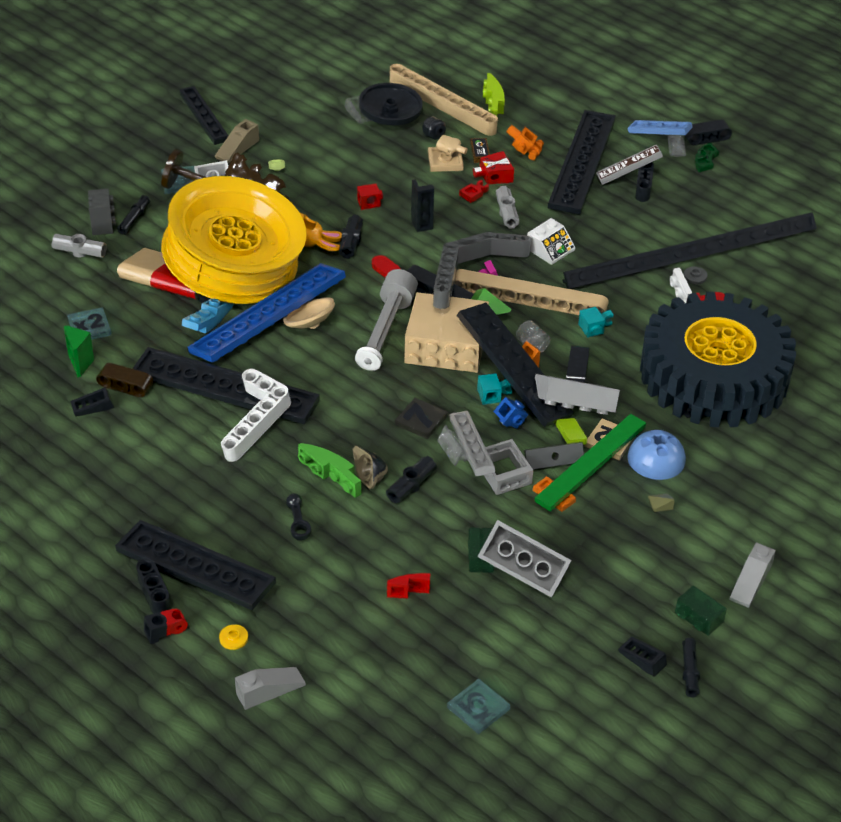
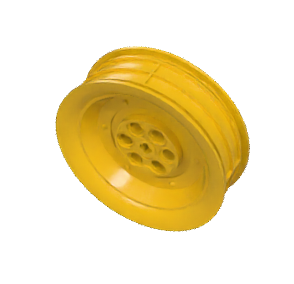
M232 176L206 177L190 182L173 196L169 204L168 227L163 234L161 251L171 273L191 290L208 298L218 299L227 303H258L295 279L298 257L306 242V226L296 207L282 194L266 185Z

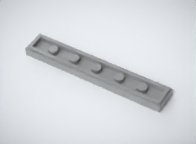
M462 411L449 414L452 426L475 476L495 473V466L469 412Z

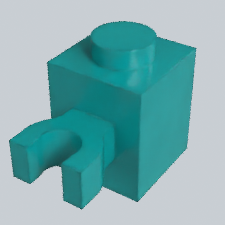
M597 307L580 310L578 325L587 338L604 334V326L612 325L613 322L610 318L614 314L611 310L601 314Z
M497 373L478 376L477 390L482 405L500 403L501 393L512 394L511 384L507 379L499 382Z

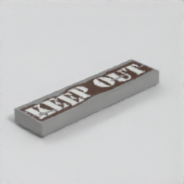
M654 145L596 172L601 184L604 185L663 157L658 146Z

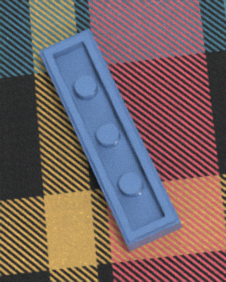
M635 120L628 127V132L686 135L693 126L692 122Z

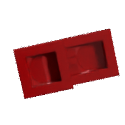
M430 573L407 574L387 580V597L408 599V592L430 593Z

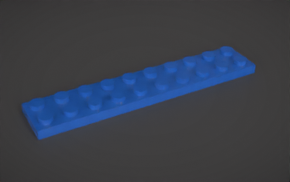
M320 263L188 346L189 353L209 362L218 361L220 357L232 352L237 346L246 343L248 339L260 334L262 330L274 325L276 321L299 309L301 305L313 300L314 297L325 292L331 286L338 284L339 281L346 277L345 271Z

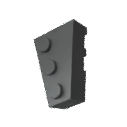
M109 189L88 190L92 235L112 234L113 226H116L113 195H109Z

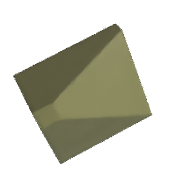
M668 493L648 496L653 512L673 510L674 498Z

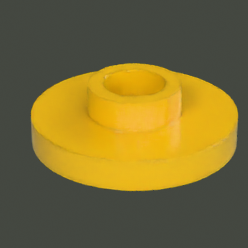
M229 625L221 630L219 640L224 648L237 650L244 647L248 642V632L240 625Z

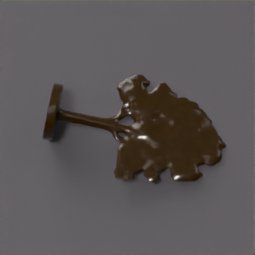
M175 149L170 154L164 167L161 186L170 189L178 175L193 181L206 178V176L182 168L183 152ZM238 152L233 155V159L226 169L224 176L249 179L266 185L282 194L279 190L286 188L282 179L274 174H268L262 179L259 173L262 169L261 164H253L249 169L244 155H240Z

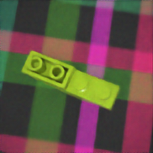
M487 73V79H484L483 98H486V104H489L488 112L496 116L497 114H504L505 98L502 86L491 73Z

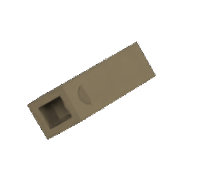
M245 119L236 125L216 153L215 158L221 161L227 160L230 163L235 153L242 154L259 141L258 124Z

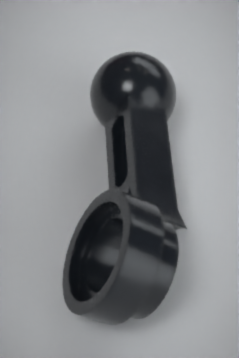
M296 493L290 494L286 499V504L291 509L294 520L291 525V535L296 540L302 541L310 536L311 525L302 519L300 510L302 505L301 496ZM297 530L306 531L304 534L296 533Z

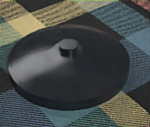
M397 83L371 85L364 89L359 97V109L362 114L379 124L393 126L408 124L416 120L422 112L423 101L420 95L415 90Z

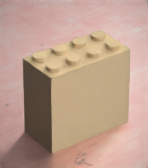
M417 292L405 334V363L478 373L483 349L459 320L457 314L460 310L485 302L489 305V302L451 297L450 306L445 309H439L433 306V294Z

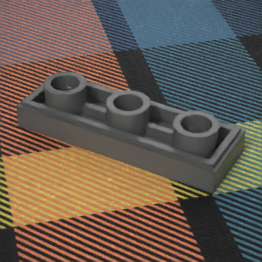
M583 442L524 450L525 459L532 469L572 464L584 455ZM555 452L556 457L552 459V454Z

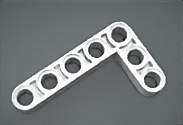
M255 369L244 371L242 379L246 392L260 399V401L221 441L225 459L230 462L240 459L291 405L288 388Z

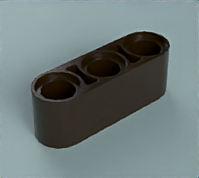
M106 363L96 376L97 383L102 387L136 397H144L154 383L153 378L145 372L113 363Z

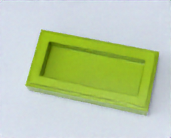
M575 418L557 420L556 426L567 444L583 442V445L587 444V437Z

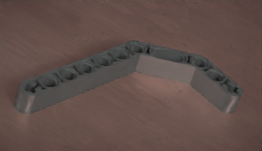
M485 232L445 243L434 285L433 306L439 309H445L450 306L459 263L487 255L530 256L531 237Z

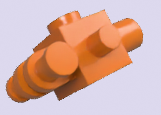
M513 125L507 129L506 133L515 139L512 146L523 155L528 152L530 160H535L539 156L544 142L542 140L536 141L538 136L526 127L522 131Z

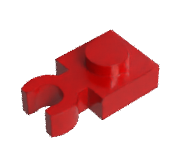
M479 180L476 185L471 183L459 190V196L472 203L481 198L483 193L489 191V184L483 186V180Z

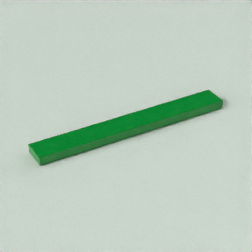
M629 414L535 497V502L551 512L646 427V422Z

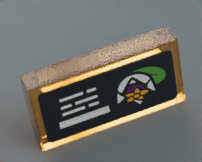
M487 138L470 139L475 163L480 162L481 157L490 155Z

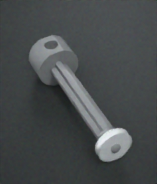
M395 269L388 272L381 287L380 297L385 303L367 346L358 349L355 355L356 363L365 370L376 371L381 367L383 357L380 354V350L398 309L410 306L416 293L418 282L406 270Z

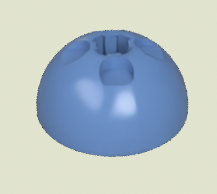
M650 430L642 433L632 442L628 451V462L638 474L650 479L664 480L677 476L684 469L686 455L681 442L674 435L663 430Z

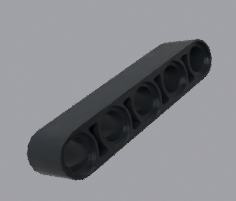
M412 265L406 270L418 282L416 292L434 294L436 274L418 265ZM454 284L451 297L471 299L474 293Z

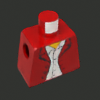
M504 151L481 157L480 167L473 168L474 178L483 177L487 184L512 183L514 181V168Z

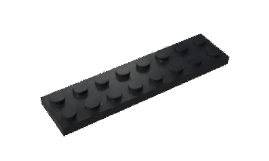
M487 302L458 312L457 317L544 427L555 424L559 419L572 417L574 411L571 408L562 407L563 403L557 402L556 406L545 404L544 399L538 398L535 375L544 374Z
M139 520L115 545L116 551L137 561L144 558L151 559L155 562L158 570L250 610H253L276 584V577L142 520Z

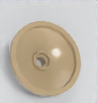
M320 298L307 302L284 317L283 322L291 328L305 329L310 327V329H314L320 326V323L333 311L335 306L334 299Z

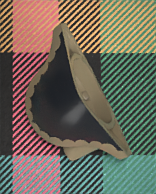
M355 445L353 456L357 475L363 484L369 489H373L376 483L380 482L387 473V464L375 453Z

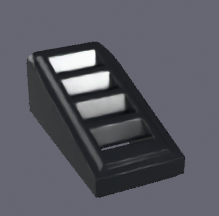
M106 387L70 401L75 417L115 408Z
M632 636L618 649L619 653L654 677L667 665L666 653Z

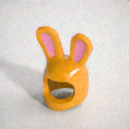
M300 213L304 220L307 234L304 247L317 245L327 251L334 252L339 250L340 245L331 242L341 241V232L325 231L317 221H313L305 214Z

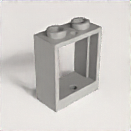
M513 439L486 447L492 462L509 457L516 467L515 470L496 475V473L484 475L496 495L532 484L533 469Z

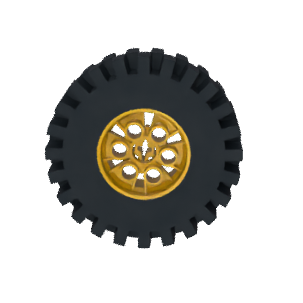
M706 292L705 300L703 301L700 300L697 293L688 294L686 303L680 297L672 299L670 307L666 304L661 305L658 309V315L653 313L649 319V325H646L640 364L643 385L648 384L647 393L650 397L659 395L658 405L663 409L674 403L672 413L674 416L681 418L686 412L687 407L691 408L690 422L699 424L702 416L710 417V427H719L721 418L727 419L729 427H738L741 416L748 425L756 423L758 414L767 418L771 415L773 407L778 409L782 405L783 397L786 398L796 358L795 338H790L791 329L789 326H781L782 318L777 314L767 317L769 308L763 304L755 310L751 309L752 299L746 297L743 298L740 304L733 303L734 294L725 293L724 301L716 300L715 292Z

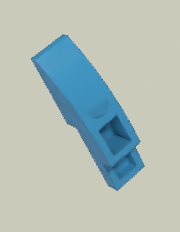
M209 299L202 303L201 310L183 318L182 326L207 333L222 321L234 303Z

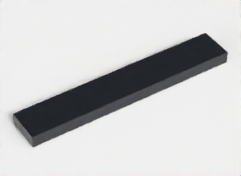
M195 86L180 89L181 97L213 144L224 143L229 135Z

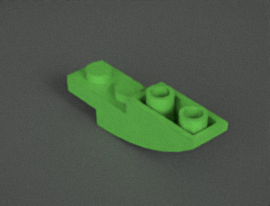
M305 443L298 444V458L300 462L306 464L315 475L320 476L323 480L330 476L334 482L341 485L347 493H350L355 498L361 495V480L355 476L353 464L324 448Z

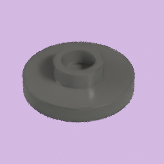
M689 267L684 271V277L689 283L702 284L707 280V272L700 267Z

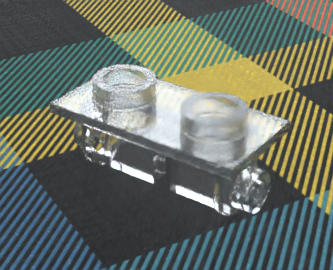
M668 135L669 156H686L684 136Z
M444 426L437 441L454 466L457 465L459 460L467 461V456L462 446H460L461 443L457 434L449 430L447 426Z

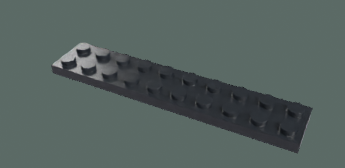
M584 110L548 202L549 209L581 214L613 128L616 115Z
M147 347L132 368L149 374L156 383L251 410L260 401V399L246 392L242 379L243 373L151 347ZM285 385L289 391L291 405L280 418L305 424L319 402L320 394Z

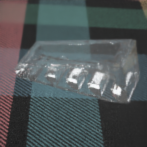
M360 96L346 99L345 108L359 124L372 121L361 114L362 112L359 109Z

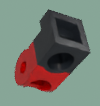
M177 608L144 616V633L150 644L159 642L161 637L182 633L188 626L181 610Z

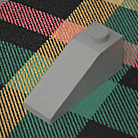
M756 542L729 600L747 608L750 607L772 567L776 550Z
M297 667L255 669L235 677L236 695L245 710L306 685Z

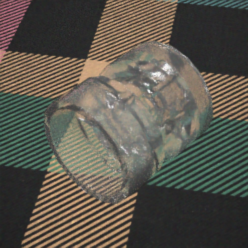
M531 320L521 324L516 332V338L522 344L528 341L540 353L550 343V336Z

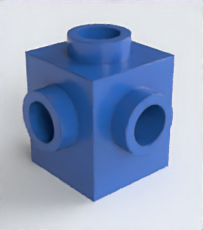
M507 397L493 411L500 418L499 421L504 426H511L516 429L529 415L524 410L525 406L519 400L513 401Z

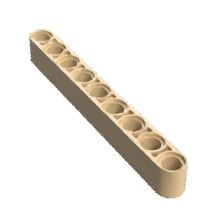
M393 64L390 66V83L405 85L415 90L424 102L485 135L493 136L497 133L498 118L496 115L403 65Z
M464 269L456 271L454 284L472 293L485 288L501 301L579 315L580 310L597 307L602 314L607 310L609 304L608 299L603 295Z

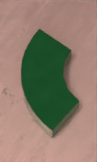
M712 143L702 146L695 156V167L699 173L713 169L714 163L712 160L719 156V150Z

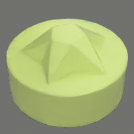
M280 159L271 160L268 162L269 169L280 171L285 168V161Z

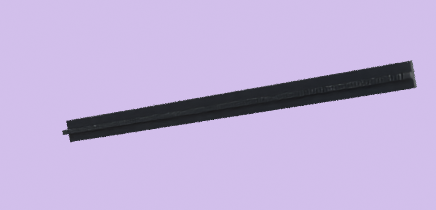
M813 212L565 271L563 272L565 279L562 281L566 283L567 289L814 230L817 227Z

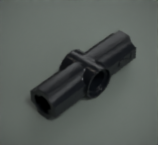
M359 215L349 217L346 228H343L342 242L339 248V254L343 258L350 259V257L354 256L356 247L360 244L363 219Z
M429 456L422 457L414 466L406 467L403 470V476L386 490V495L391 502L395 504L400 503L410 493L417 492L420 489V484L437 468L433 458Z

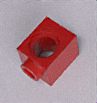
M376 183L357 186V201L361 210L381 207L383 193L382 190H379Z

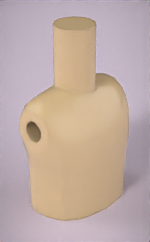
M442 135L436 144L438 150L447 154H453L455 151L466 154L468 151L467 148L460 146L461 141L458 138Z

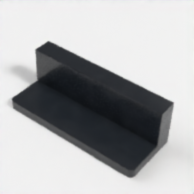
M413 179L411 221L416 232L433 230L434 186L432 184L419 187L416 179Z

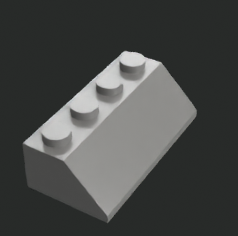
M535 375L538 398L544 399L545 404L556 406V403L559 402L563 403L562 407L572 409L576 405L580 406L579 410L589 412L593 408L597 409V413L608 415V411L616 412L620 392L618 389L546 375Z
M499 520L495 523L478 555L482 560L550 597L553 596L572 561Z

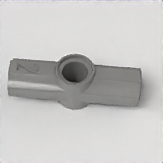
M500 186L496 190V197L500 208L499 214L503 218L504 225L508 229H512L519 225L515 199L512 197L509 188Z
M54 234L52 240V248L72 252L75 257L91 255L104 258L106 255V243L87 240L83 234H75L72 237Z

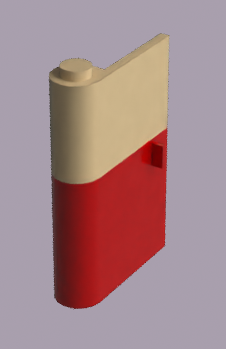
M143 248L117 267V273L122 279L192 299H199V293L185 286L171 273L163 259L162 252Z

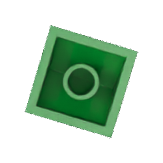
M66 325L63 327L67 352L78 378L84 374L94 361L91 333Z

